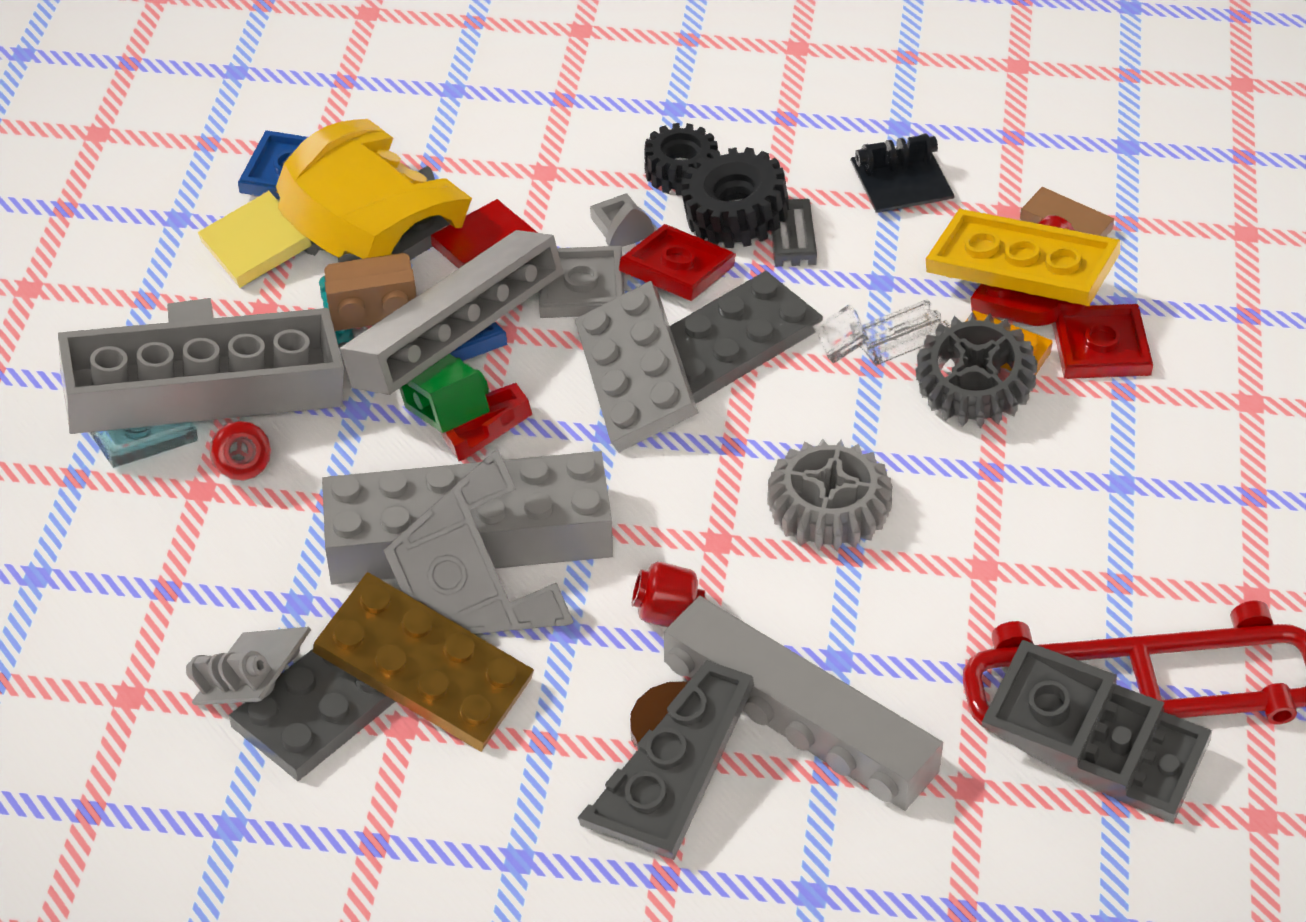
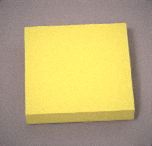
M270 191L198 231L201 242L239 288L312 246L311 241L302 235L281 214L278 209L279 201Z

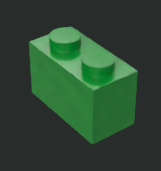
M451 354L446 355L399 388L405 408L441 433H445L490 412L485 396L489 394V387L482 372L478 369H473L459 357L456 358Z

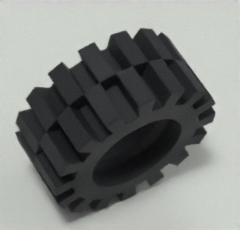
M672 123V129H668L664 125L659 127V133L656 131L650 133V139L646 138L644 148V168L647 181H651V186L655 189L662 185L663 193L669 194L671 189L676 190V195L682 196L681 182L683 178L687 179L686 171L690 167L697 169L696 161L702 157L708 161L712 159L711 153L718 151L717 141H714V135L711 132L706 134V129L701 126L697 130H693L694 124L686 123L685 128H680L679 123ZM676 158H686V159H685V160H677Z

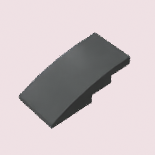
M1024 640L1021 641L982 720L984 728L1043 763L1108 796L1173 824L1212 737L1211 729L1165 713L1164 702L1117 685L1116 674Z

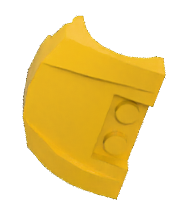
M370 119L340 121L314 132L285 161L276 185V193L280 196L278 209L281 214L302 235L338 258L345 254H354L362 259L391 255L402 235L415 223L429 216L440 215L455 228H462L472 198L447 178L427 181L423 174L410 170L400 162L401 158L397 154L389 151L394 138Z

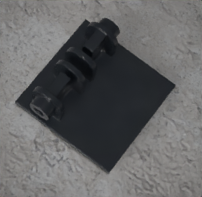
M923 133L918 136L908 137L907 143L901 137L897 139L896 148L894 142L890 139L880 143L863 144L862 149L855 150V157H850V161L875 213L954 199L955 195L933 155V152L938 151V142L935 136H928L927 133Z

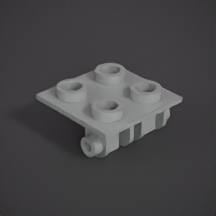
M298 627L242 632L228 653H218L213 656H194L186 665V675L200 691L191 702L193 705L262 701L273 691L275 681L286 665L297 657L300 652V646L311 632V628Z

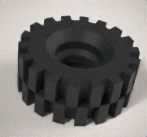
M737 147L728 148V154L721 155L718 150L711 153L712 159L707 161L702 157L696 161L697 169L690 167L686 171L687 179H682L681 194L689 229L691 232L695 231L696 237L703 240L708 238V242L718 245L719 242H724L725 248H734L736 242H742L743 247L752 245L751 239L758 238L760 242L768 239L767 231L775 232L779 228L781 229L780 221L786 222L788 218L787 210H790L783 167L780 168V162L775 157L770 160L769 153L765 151L755 155L754 148L745 147L744 153H738Z

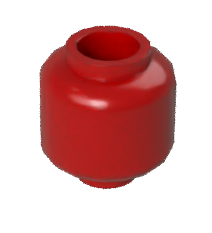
M237 421L226 424L216 431L210 442L209 454L212 465L221 475L228 479L244 481L255 478L265 470L270 461L271 445L268 436L260 427L251 422ZM237 442L236 450L230 452L231 446ZM242 443L246 446L247 453L242 450ZM240 454L244 458L241 460H236L233 458V456Z
M655 562L649 566L648 570L641 569L639 571L633 589L631 606L638 608L639 618L642 621L668 628L699 596L705 598V590L698 588V578L693 570L664 562Z

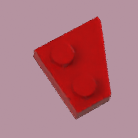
M517 383L493 390L485 395L490 412L445 433L440 432L458 462L470 457L533 415L529 400Z

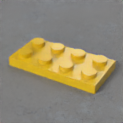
M959 208L926 257V272L1090 306L1121 253L1120 239Z

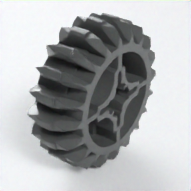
M972 312L968 317V321L961 322L954 315L950 328L938 324L935 330L936 336L926 335L924 348L919 349L917 354L916 380L919 383V392L922 398H928V406L931 408V411L941 409V415L945 421L956 415L961 427L967 423L968 419H974L981 429L985 419L991 418L999 425L1002 420V412L1014 417L1018 411V404H1027L1030 391H1033L1036 386L1037 360L1033 356L1031 341H1024V334L1021 328L1011 331L1008 319L995 324L991 313L984 321L977 320ZM951 359L955 366L951 368L952 373L944 377L941 370L946 362ZM1008 363L1012 371L1002 381L998 377V373L1001 372V366Z

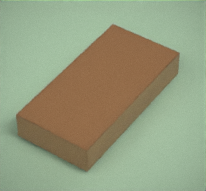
M1043 186L1021 208L1020 220L1038 224L1046 216L1057 215L1066 219L1075 231L1107 237L1113 230L1115 220L1111 216Z

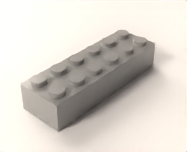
M329 308L58 332L60 373L70 434L343 407L344 366Z
M602 451L503 460L516 490L470 510L495 569L613 557L612 517ZM481 462L322 477L325 551L331 585L360 582L367 571L381 580L394 579L395 576L383 550Z

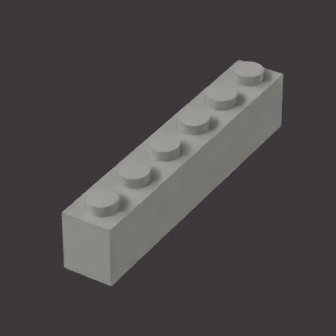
M515 230L340 347L351 387L386 395L392 394L563 275L564 272L554 235Z
M699 596L664 631V662L676 674L692 678L703 663L708 660L752 675L754 687L743 709L751 720L759 725L770 727L786 737L797 749L807 750L825 761L839 775L849 776L867 787L879 800L891 802L906 811L940 772L943 741L702 596Z

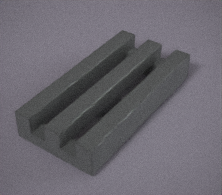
M789 199L790 210H787L788 218L786 220L789 249H783L781 229L779 228L775 232L771 231L775 267L783 266V261L791 260V266H800V260H808V265H817V249L810 199ZM794 209H801L806 248L798 247Z

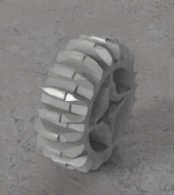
M822 438L818 446H812L804 441L800 451L789 449L785 459H777L774 471L771 472V476L768 479L767 505L769 506V511L772 512L774 525L782 526L785 537L797 535L800 546L808 541H812L815 543L818 551L823 544L833 545L838 552L842 543H847L856 549L860 538L871 541L875 530L883 529L886 518L892 509L893 486L891 477L887 476L885 464L877 463L874 452L862 454L859 444L848 448L844 446L842 439L836 445H828Z

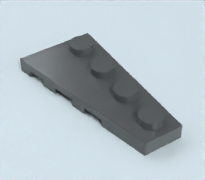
M706 660L667 707L668 713L653 731L649 729L637 744L638 750L622 769L617 768L605 783L606 789L593 805L588 804L577 817L580 826L674 860L754 687L753 676Z

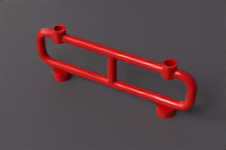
M1252 600L1236 606L1230 613L1233 628L1038 645L1078 661L1130 657L1139 693L1164 702V712L1179 718L1265 711L1269 723L1281 725L1292 721L1297 716L1296 708L1306 707V686L1289 689V686L1284 683L1270 684L1257 692L1162 700L1150 658L1151 654L1287 643L1299 649L1306 667V630L1289 624H1274L1269 607L1263 601ZM1010 621L997 626L991 634L994 648L978 652L972 656L963 669V687L967 705L973 719L981 726L982 720L989 708L982 674L988 669L1009 667L1022 640L1033 643L1030 628L1024 622Z

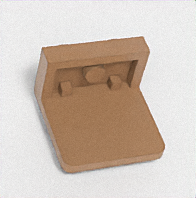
M405 253L332 263L324 268L326 296L334 331L375 325L417 297L410 257Z

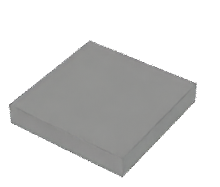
M622 246L557 248L564 274L539 291L540 318L579 317L625 294L624 273L619 271L620 257L623 256Z

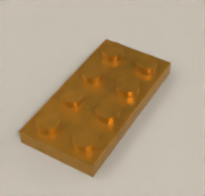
M368 571L314 641L312 651L480 752L483 751L532 679L534 669Z

